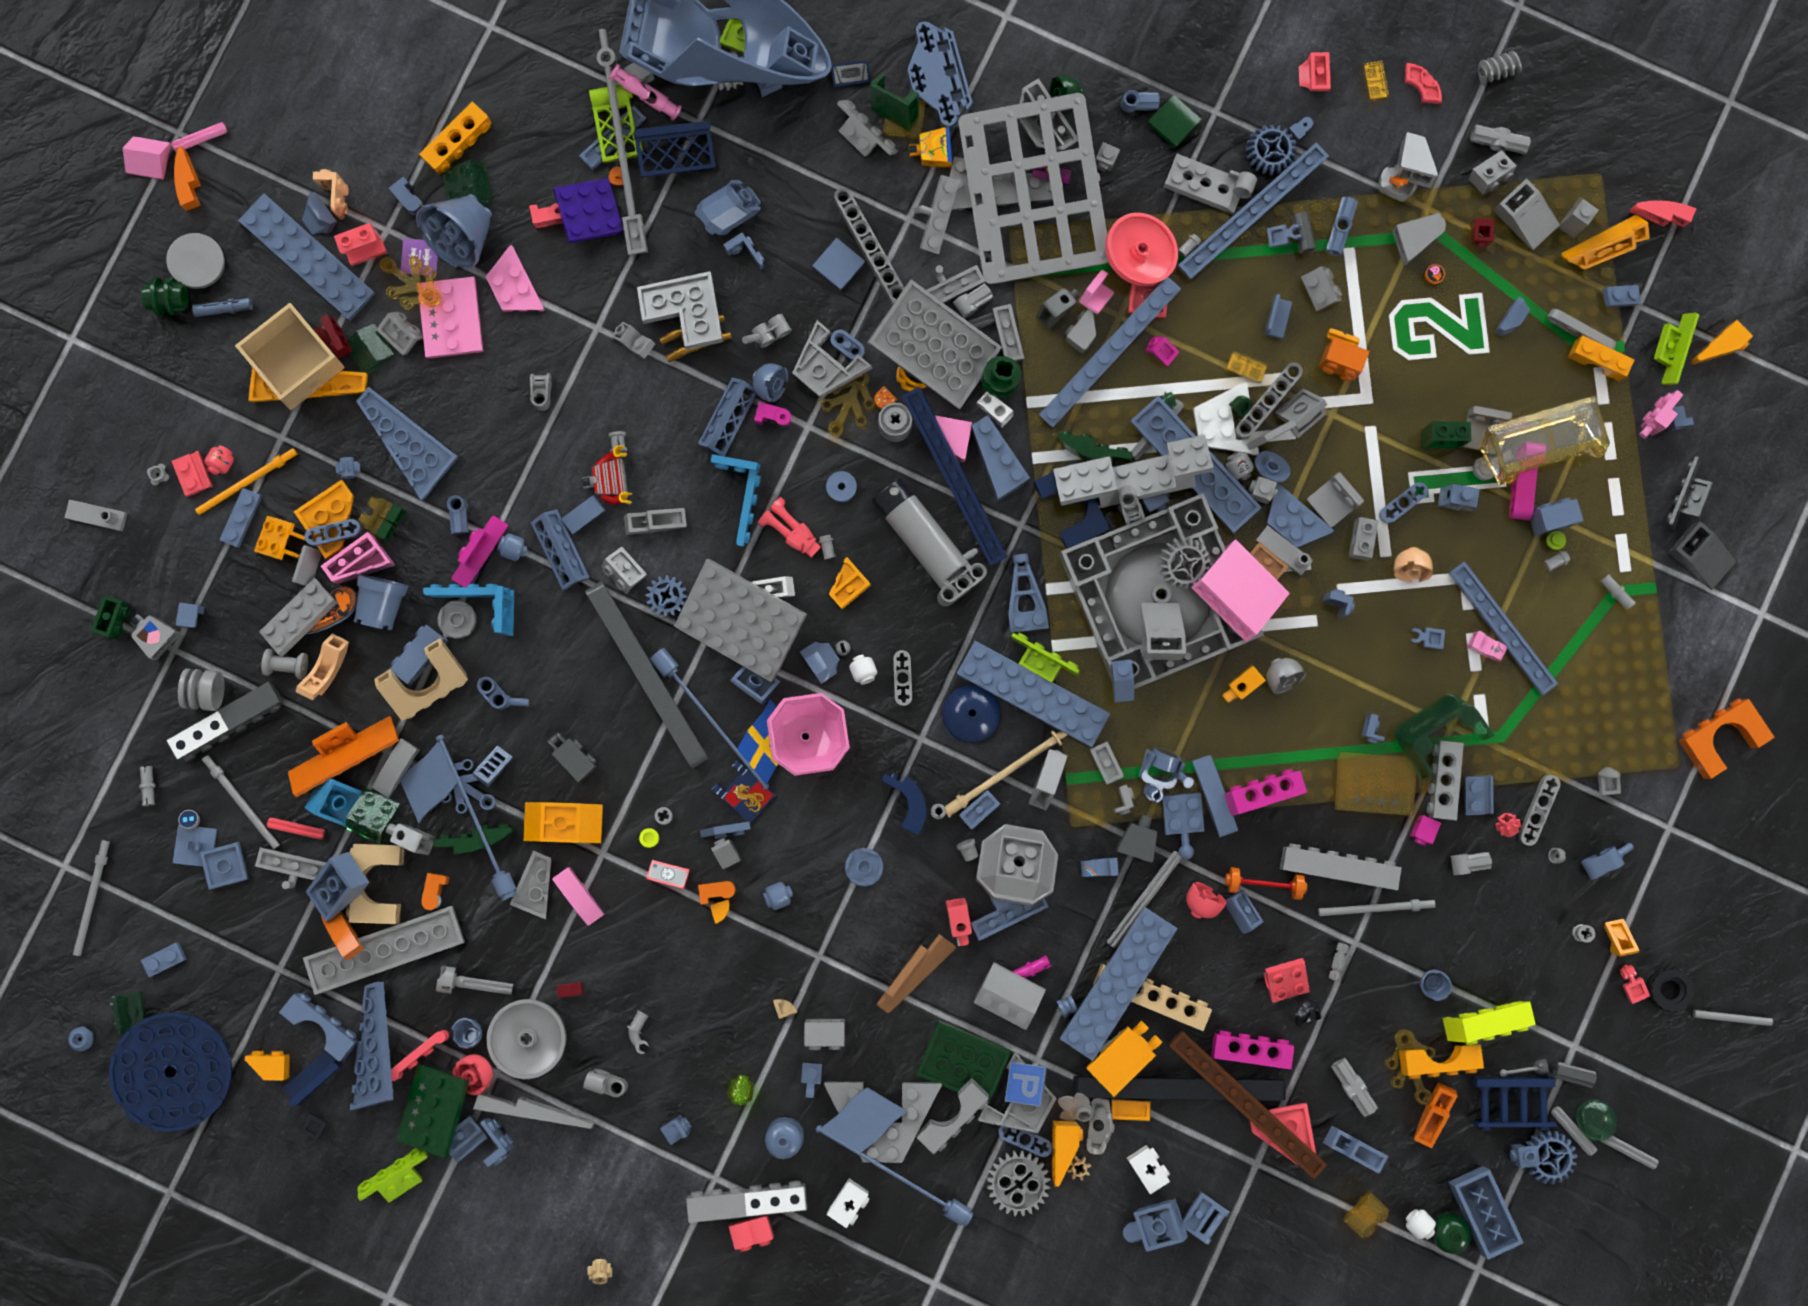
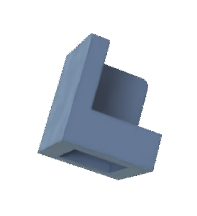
M1684 406L1673 407L1672 410L1678 415L1668 426V431L1686 429L1694 425L1693 417L1686 418Z
M179 602L176 626L195 628L198 614L203 615L205 607Z

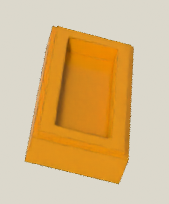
M1111 1099L1110 1110L1112 1119L1150 1121L1151 1101Z

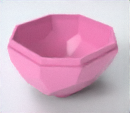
M823 693L783 698L767 719L772 759L794 776L834 770L850 748L844 709ZM803 733L808 734V740L802 738Z

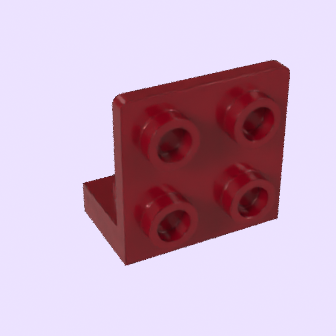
M327 314L321 317L323 325L314 329V331L339 360L353 352L336 318Z

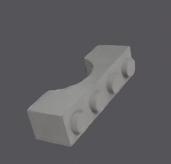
M973 1078L958 1091L961 1108L953 1119L945 1122L930 1119L918 1131L917 1139L933 1154L937 1150L941 1152L948 1144L946 1141L951 1136L955 1138L961 1131L960 1127L964 1123H970L975 1117L974 1113L978 1109H984L989 1103L987 1101L989 1094Z

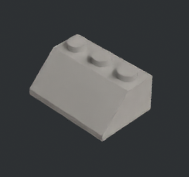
M994 962L976 994L974 1003L1026 1030L1036 1013L1046 989Z

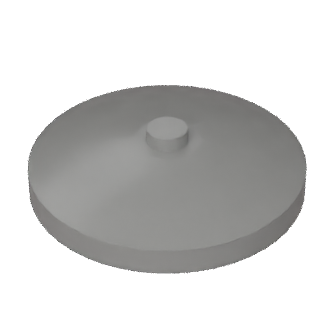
M522 999L504 1006L492 1019L487 1032V1048L494 1064L505 1074L519 1079H532L549 1072L560 1061L566 1047V1029L560 1015L548 1004L534 999Z

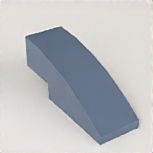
M1331 1126L1323 1141L1329 1147L1379 1174L1388 1158L1382 1152L1334 1126Z

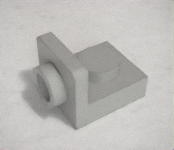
M1103 142L1095 158L1096 167L1099 170L1111 172L1120 149Z

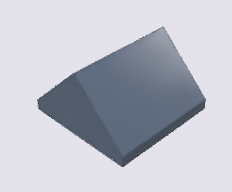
M744 666L730 680L761 705H764L781 682L776 678L773 682H770Z

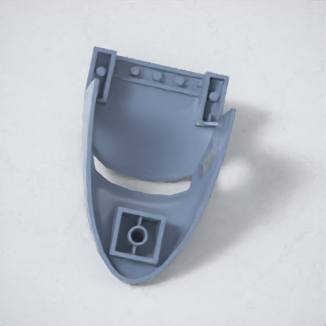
M629 0L619 53L629 61L672 83L685 86L730 82L794 85L820 80L828 75L831 70V59L821 39L808 23L784 0H725L731 7L707 9L699 0ZM737 18L741 20L745 33L743 59L721 49V43L719 42L721 33L717 20Z

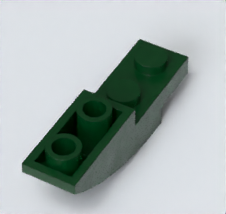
M1061 431L1056 436V441L1072 454L1086 461L1110 456L1111 463L1112 460L1129 463L1132 459V452L1128 451L1127 448L1117 447V449H1111L1105 444L1095 446L1096 438H1091L1092 436L1089 434L1077 436L1073 435L1070 431Z
M498 824L497 828L490 829V825H480L489 847L503 841L515 832V828H509V824ZM478 829L472 830L473 837H471V834H459V838L451 839V835H439V839H434V847L453 846L454 854L470 853L486 848Z

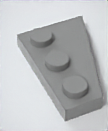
M533 850L517 886V895L513 896L510 905L546 919L551 857Z

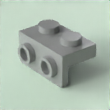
M1321 266L1301 277L1316 311H1320L1335 302L1342 301L1340 298L1342 295L1337 285H1334L1332 280L1334 276L1329 268Z

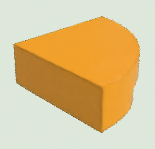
M729 899L710 905L715 924L726 917L730 907Z

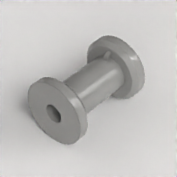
M266 649L261 664L262 674L269 676L273 671L295 673L298 680H303L308 670V655L301 653L297 658L276 656L272 649Z

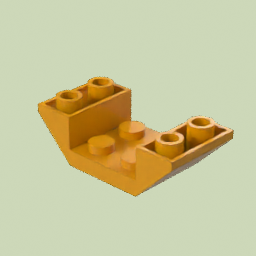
M525 802L523 841L601 843L603 805Z

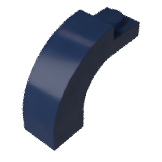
M891 772L889 776L885 774L881 781L901 791L908 801V813L901 827L919 835L926 818V803L920 788L907 776H905L903 782H900V777Z

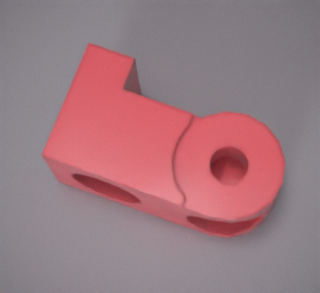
M557 203L552 204L551 207L540 209L537 204L529 206L535 229L562 223Z

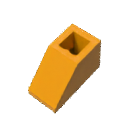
M252 1051V1054L245 1056V1061L263 1080H286L289 1078L290 1055L284 1054V1051H271V1054H264V1051Z

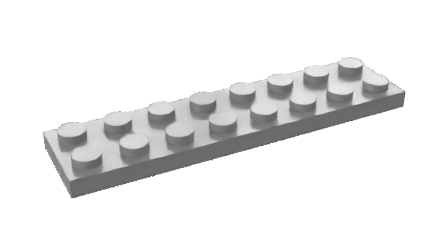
M450 906L358 938L364 950L350 960L343 958L336 946L304 957L303 960L314 995L463 944L465 941L454 907Z

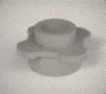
M164 464L148 468L147 474L151 479L152 485H158L159 482L169 480Z

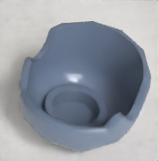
M1429 970L1424 973L1420 980L1422 992L1425 996L1435 1001L1446 999L1451 993V981L1442 971Z
M461 1018L451 1028L454 1033L453 1041L460 1048L471 1049L476 1047L482 1038V1028L473 1019Z

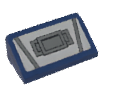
M868 60L831 65L834 88L871 83Z

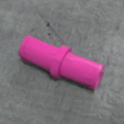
M1045 955L1031 963L1030 961L1027 962V965L1012 972L1023 978L1031 975L1034 977L1036 973L1050 968L1051 965Z

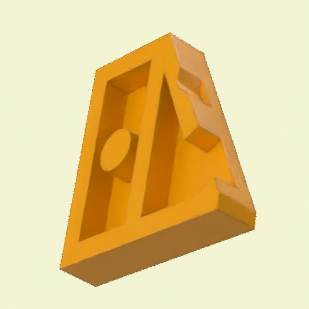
M846 557L829 595L843 610L868 589L871 584Z

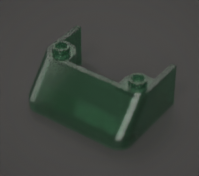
M1450 693L1443 696L1396 726L1393 731L1395 740L1421 779L1434 775V772L1424 759L1432 751L1433 747L1428 735L1453 719L1459 717L1464 725L1471 726L1480 741L1494 736L1479 711L1456 694Z

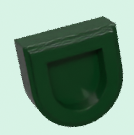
M1240 395L1229 406L1242 419L1251 410L1252 402L1248 397Z

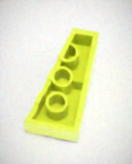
M1518 1001L1495 1006L1496 1010L1488 1008L1478 1010V1014L1463 1013L1459 1014V1018H1442L1447 1040L1474 1045L1480 1039H1483V1041L1493 1040L1495 1035L1508 1036L1514 1030H1517V1032L1527 1031L1529 1026L1536 1025L1531 1003L1528 1001Z

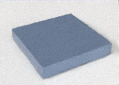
M836 238L812 267L842 291L863 267L865 261Z
M240 842L199 852L209 890L249 880Z

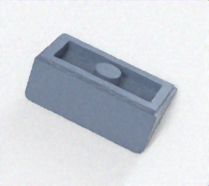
M1243 889L1226 899L1225 906L1243 934L1251 932L1263 923L1262 918Z

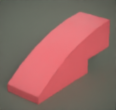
M1645 201L1636 203L1629 212L1663 227L1669 222L1685 227L1692 221L1696 208L1671 201Z

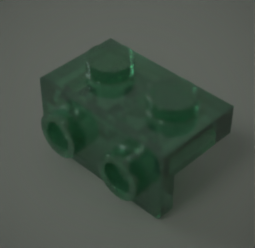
M142 991L112 996L110 1005L115 1015L113 1026L114 1030L117 1031V1035L125 1034L135 1024L146 1019Z

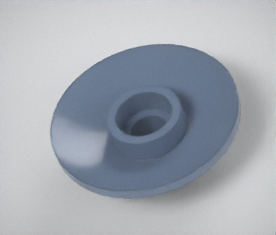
M1263 451L1255 458L1257 470L1266 479L1274 482H1284L1289 478L1290 467L1287 461L1280 455L1271 451Z

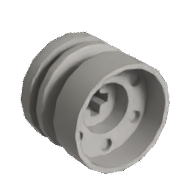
M198 669L183 670L178 684L180 707L194 710L200 707L201 710L218 711L222 705L225 689L222 672L206 670L202 673Z

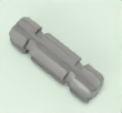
M1338 943L1336 950L1338 951L1335 953L1331 967L1333 969L1329 974V979L1340 980V971L1343 970L1346 959L1345 953L1349 949L1347 944Z

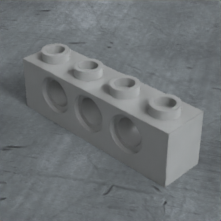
M1435 741L1432 747L1434 763L1430 767L1432 783L1429 784L1428 793L1431 794L1430 802L1427 804L1429 818L1457 820L1464 743ZM1444 756H1447L1449 758L1450 762L1448 766H1445L1442 763V759ZM1443 775L1448 779V783L1445 786L1441 783ZM1441 794H1443L1446 797V803L1444 805L1440 804L1439 797Z

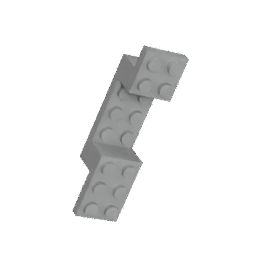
M1200 435L1167 443L1168 455L1112 467L1110 456L1053 469L1061 506L1098 497L1101 508L1120 504L1119 490L1125 485L1134 487L1138 500L1196 487L1195 475L1214 471L1206 436ZM1127 494L1123 498L1130 499L1132 495Z

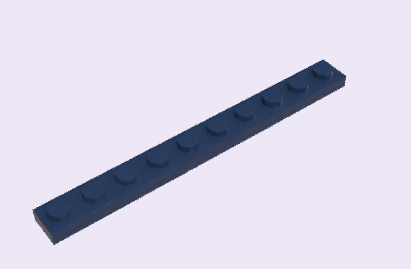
M917 387L902 395L988 563L991 566L1007 558L1008 556L921 388Z

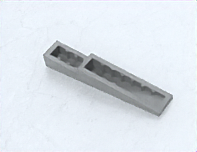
M482 1092L477 1096L473 1108L590 1129L595 1124L593 1120L525 1097H520L517 1103Z

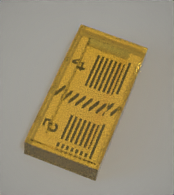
M1383 62L1364 63L1363 71L1369 101L1388 99L1389 93Z
M1233 351L1225 370L1261 384L1268 365Z

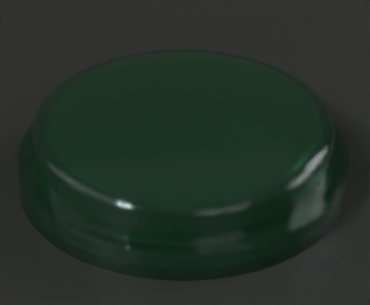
M1591 1099L1580 1105L1577 1111V1123L1584 1135L1595 1141H1604L1614 1135L1617 1129V1117L1610 1105L1598 1099Z

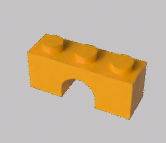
M1583 335L1574 342L1567 357L1584 366L1586 364L1597 365L1603 369L1602 374L1616 381H1621L1628 376L1634 359Z

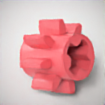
M1510 813L1502 814L1498 817V823H1495L1497 831H1500L1501 836L1504 835L1506 837L1519 833L1518 828L1521 827L1520 819H1516V815Z

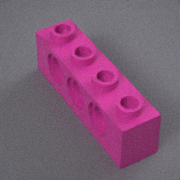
M1292 769L1282 771V776L1276 777L1275 774L1266 776L1263 782H1259L1258 779L1247 782V787L1242 788L1241 785L1231 787V792L1224 793L1231 816L1307 793L1301 771L1293 772ZM1280 782H1283L1284 790L1281 789ZM1263 787L1267 789V795L1263 793ZM1246 792L1250 794V801L1246 799Z
M1220 1030L1219 1034L1214 1033L1211 1057L1215 1059L1292 1070L1294 1046L1289 1044V1040L1277 1039V1042H1272L1269 1037L1258 1036V1039L1250 1038L1251 1035L1239 1033V1037L1231 1036V1032ZM1236 1041L1238 1048L1236 1051L1231 1052L1229 1044ZM1256 1044V1053L1249 1054V1046ZM1271 1047L1276 1048V1054L1273 1057L1268 1056V1050Z

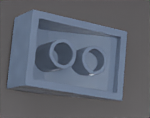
M347 852L330 857L306 890V893L325 922H329L364 891L369 881L350 853Z

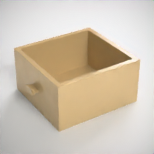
M291 303L287 304L235 345L275 395L290 410L345 368Z

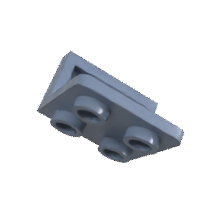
M490 1116L484 1119L481 1125L499 1149L486 1158L484 1163L487 1167L492 1164L496 1167L509 1157L507 1153L514 1148L512 1144L514 1141L509 1134H504L500 1129L502 1127L500 1122Z

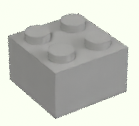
M845 1019L805 1020V1046H809V1050H820L821 1046H829V1050H840L841 1046H844Z

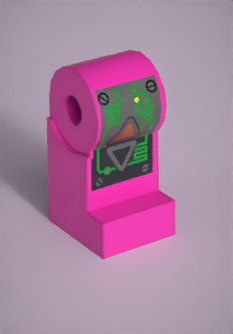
M759 402L754 422L755 424L762 425L764 420L776 423L780 428H786L791 423V414L786 409Z

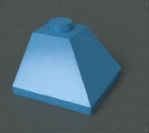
M330 778L312 791L304 808L316 816L346 827L364 792Z

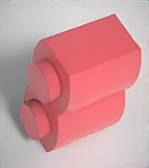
M758 1215L729 1225L735 1250L740 1249V1252L751 1249V1245L759 1244V1246L768 1245L771 1243L770 1240L774 1238L768 1215Z

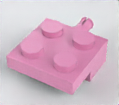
M1676 390L1673 393L1668 392L1664 397H1660L1654 404L1656 408L1652 412L1649 411L1642 419L1644 423L1640 427L1643 430L1639 435L1646 439L1649 434L1653 436L1665 430L1678 415L1672 409L1683 394Z

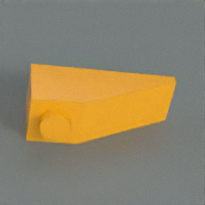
M1736 320L1729 324L1690 363L1694 365L1731 354L1737 350L1742 351L1750 344L1748 341L1753 335Z

